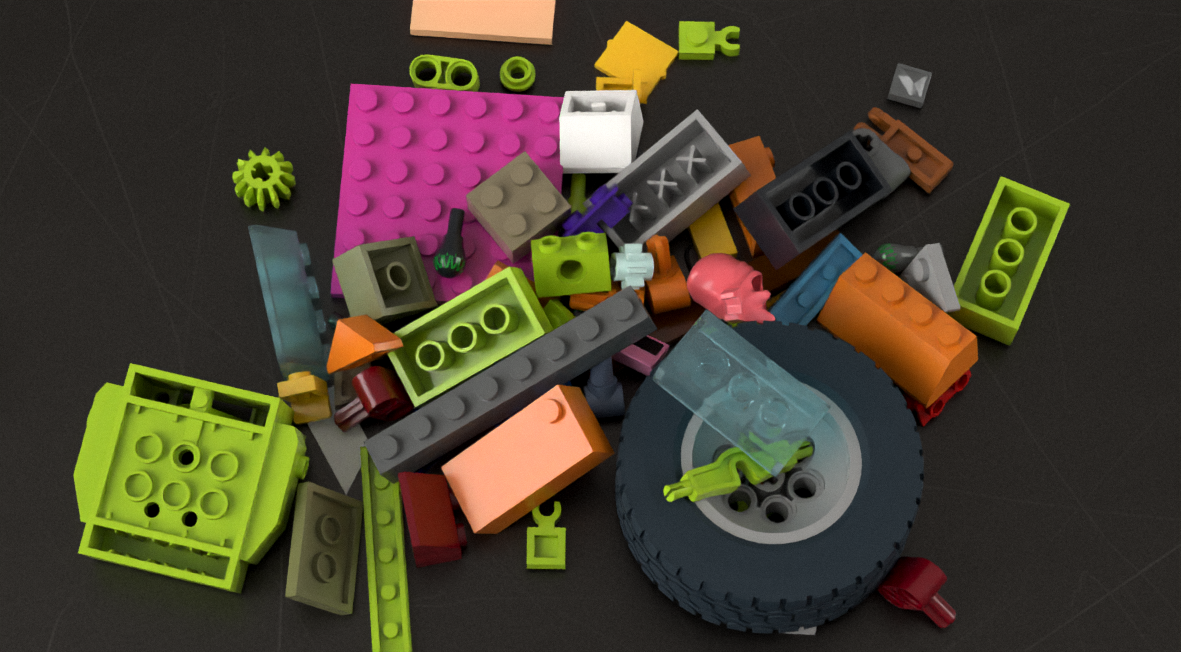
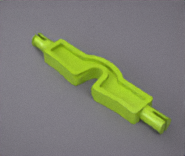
M786 440L758 449L746 446L730 448L723 452L714 463L689 470L680 479V482L664 486V496L669 495L666 498L669 502L686 496L692 502H696L708 497L732 493L741 485L736 468L742 471L751 484L757 485L775 475L790 471L798 462L797 460L812 456L813 448L812 446L808 447L810 445L808 441L789 446Z

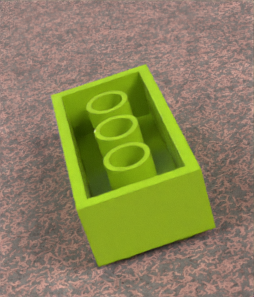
M1001 176L954 284L961 309L946 313L962 326L1010 346L1022 322L1070 204Z
M509 266L394 332L393 334L402 340L403 347L388 353V356L415 408L424 407L554 329L522 268Z

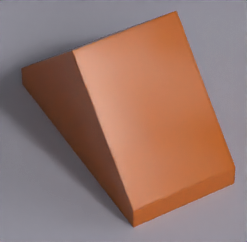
M368 315L338 319L326 366L328 374L359 368L403 347L402 340Z

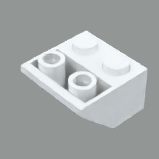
M637 90L565 92L559 116L560 165L563 166V174L620 173L634 162L644 122Z

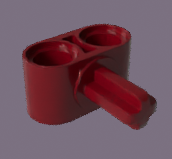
M375 366L362 371L353 378L351 384L358 398L338 410L334 414V421L341 431L348 432L368 417L386 422L394 421L410 412L414 404L395 371Z
M900 557L890 574L886 575V579L877 588L885 599L899 608L923 610L940 628H946L955 621L956 611L937 593L947 581V577L937 565L925 558Z

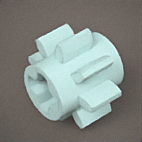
M624 243V246L619 247L620 253H612L610 258V276L613 281H621L622 290L630 285L634 290H639L640 287H644V281H651L654 272L653 256L651 253H642L641 243Z

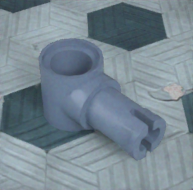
M612 357L592 367L587 386H583L584 397L596 418L625 415L622 384L617 382L616 376L613 375Z

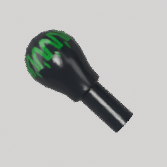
M458 208L450 210L447 234L443 236L442 243L433 259V266L437 273L449 279L458 277L466 267L464 239L461 236L465 212Z

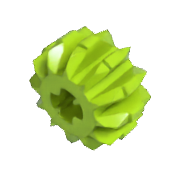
M264 147L259 156H256L250 150L248 153L250 160L238 159L237 166L239 170L232 174L233 182L237 184L234 188L236 195L239 198L244 197L245 205L248 207L258 203L259 210L262 212L265 210L267 203H272L278 209L280 206L279 198L290 200L291 192L289 188L295 187L296 181L292 175L293 166L291 162L284 161L283 154L280 151L270 157L269 149Z

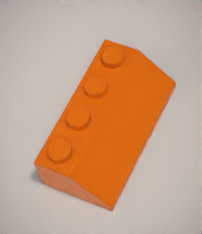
M866 252L839 276L817 318V324L835 338H840L854 346L858 354L862 351L876 363L875 367L877 369L882 368L896 386L926 409L978 361L976 335Z

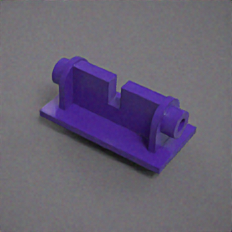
M616 183L612 184L609 188L604 184L589 198L592 204L582 214L576 210L562 223L565 230L561 232V237L576 236L583 232L605 233L596 223L602 219L610 228L614 227L630 212L629 207L633 202L624 193L619 197L616 196L615 193L619 190Z

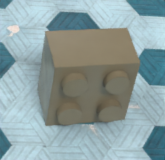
M526 151L466 195L469 211L513 264L531 251V240L541 239L544 236L554 234L563 227L562 223L571 215L569 203Z

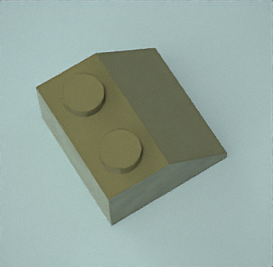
M414 236L361 244L332 259L351 317L368 315L380 325H385L437 307Z

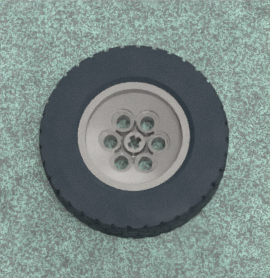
M751 321L738 323L737 327L733 328L732 325L713 329L712 334L708 335L705 332L692 338L689 341V345L684 343L669 353L668 360L664 358L650 372V377L647 375L632 398L622 423L617 448L615 499L625 540L630 542L628 546L638 564L642 563L641 568L654 584L658 582L660 591L672 601L677 599L679 606L694 615L699 613L702 615V619L719 626L721 623L727 624L729 629L745 632L747 628L752 629V633L772 634L773 630H778L779 633L798 631L802 626L805 630L822 625L825 619L831 621L847 613L848 608L852 610L868 598L869 593L872 594L886 579V575L890 574L900 558L919 510L924 485L923 449L919 432H916L917 424L911 410L906 409V400L898 387L893 388V381L882 368L877 369L875 367L876 363L862 351L858 354L855 351V347L838 338L836 341L832 339V334L816 328L814 331L807 330L808 326L790 322L789 326L782 325L781 321H763V324ZM786 440L789 446L808 441L810 442L808 447L812 446L813 448L812 456L802 458V462L796 463L790 471L763 481V485L761 483L757 485L751 484L742 471L736 468L741 485L732 493L712 496L696 502H692L688 496L669 502L666 500L669 495L664 496V486L680 482V479L689 470L714 463L723 452L730 448L748 447L752 443H757L764 447ZM805 489L812 494V497L807 499L800 498L794 491ZM742 500L749 507L743 512H737L731 509L729 504ZM778 513L784 517L785 521L774 523L766 515Z

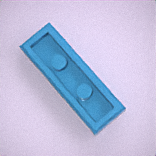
M841 233L837 234L767 311L774 315L775 321H781L782 325L789 326L790 322L806 326L824 307L839 276L863 254Z

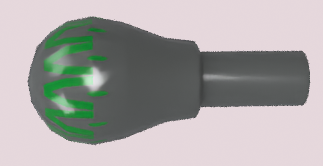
M885 243L876 249L873 258L892 273L897 274L907 268L924 246L915 248L913 245Z

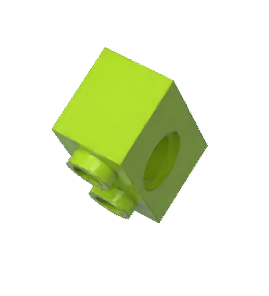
M583 232L576 236L566 237L549 235L541 239L531 240L537 298L612 291L606 233ZM569 260H575V261H577L576 263H573V264H566V263H564V262L569 261Z

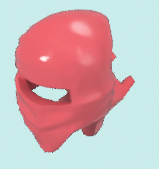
M713 253L701 258L691 269L687 278V289L693 301L706 308L711 316L729 323L757 321L758 324H763V321L776 320L774 315L766 310V300L770 298L771 293L768 290H763L762 273L754 270L746 262L739 261L729 254Z

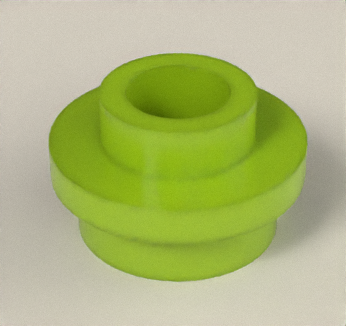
M519 56L508 59L500 69L501 83L505 88L514 92L527 90L535 81V68L533 64ZM514 73H521L524 75V77L520 79H514L511 76Z

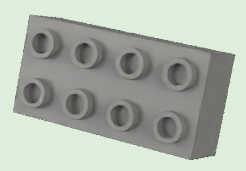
M697 109L606 184L609 188L612 184L616 183L619 188L615 193L616 196L619 197L624 193L633 204L629 207L630 212L614 227L610 228L602 219L598 223L618 248L624 246V243H641L642 253H647L646 241L652 235L665 236L669 243L751 175L742 161ZM589 198L583 203L586 208L592 204Z

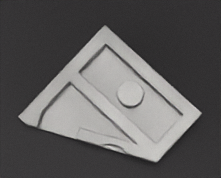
M940 243L925 245L901 273L899 278L945 313L959 311L961 307Z

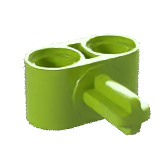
M426 54L416 57L411 62L410 76L415 88L478 92L480 88L477 70L470 61ZM426 68L434 69L437 72L430 81L418 79L419 73ZM461 73L472 76L471 82L465 86L455 85L453 83L454 78Z

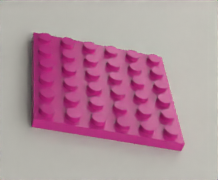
M351 84L334 258L361 244L414 236L436 303L439 305L447 303L485 281L497 260L510 267L522 268L525 276L535 282L532 250L513 264L469 211L466 195L524 151H526L561 194L563 166L560 165L559 116L564 97ZM458 208L465 212L461 236L464 239L466 267L458 277L449 279L437 273L433 266V259L442 243L443 236L447 234L450 210ZM559 230L552 235L558 236ZM333 264L330 294L333 298H344Z

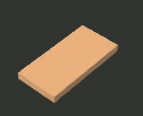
M413 0L410 34L552 45L556 0Z

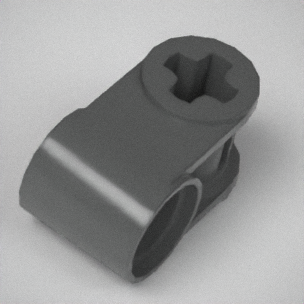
M860 128L852 132L893 191L911 175L910 168L905 160L893 152L873 131Z

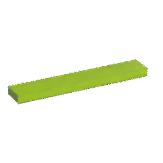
M366 446L360 447L372 652H412L403 504L400 483L398 481L393 484L381 476Z

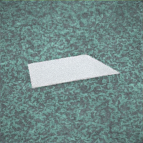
M333 385L328 388L332 417L307 424L347 495L361 467L360 447L365 446L364 442L368 439L360 424L348 432L341 431L336 425L334 414L338 410H335Z

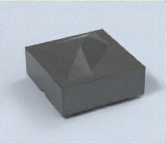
M898 63L887 99L922 109L932 72Z

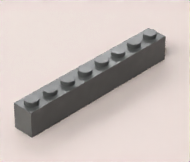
M630 285L366 440L364 444L380 475L395 484L399 481L398 473L417 471L528 406L556 385L567 383L657 330V327L640 297Z

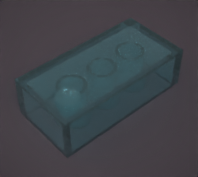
M707 309L660 364L653 378L655 383L741 449L774 477L780 473L831 408L820 397Z

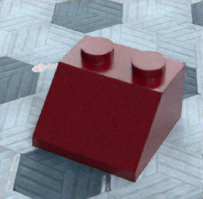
M414 472L398 473L416 567L421 568L462 559L460 547L467 545L463 523L455 524L453 510L460 509L459 502L452 488H448L445 475Z

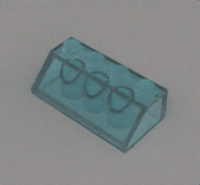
M261 225L248 226L276 357L283 381L289 380L288 375L302 371H310L311 375H315L323 380H330L326 366L331 348L329 343L322 345L320 337L321 332L327 331L322 309L314 311L312 299L319 298L314 276L307 277L305 265L311 264L307 243L299 244L296 231Z

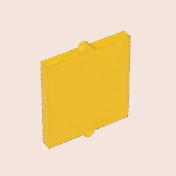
M626 21L613 40L609 39L607 41V48L595 63V68L612 78H633V70H641V82L648 83V98L660 79L666 78V71L678 56L679 51Z

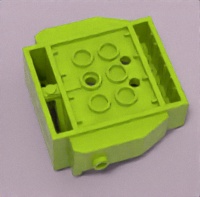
M130 363L124 386L107 382L96 393L87 418V427L73 474L80 521L86 523L78 553L94 559L241 594L248 565H257L286 529L298 480H304L308 470L309 457L305 456L307 449L305 444L306 436L296 427L291 426L295 411L281 398ZM184 393L193 395L190 404H181ZM168 394L170 398L169 403L157 402L159 395ZM213 400L253 409L250 421L247 422L211 408ZM191 451L194 455L193 462L189 465H183L181 460L183 454ZM158 504L160 508L159 514L154 518H150L147 512L149 506ZM189 513H196L197 523L192 527H188L185 523L186 516Z

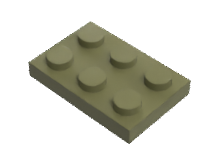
M309 481L298 484L285 593L286 598L341 616L352 614L363 513L362 501Z

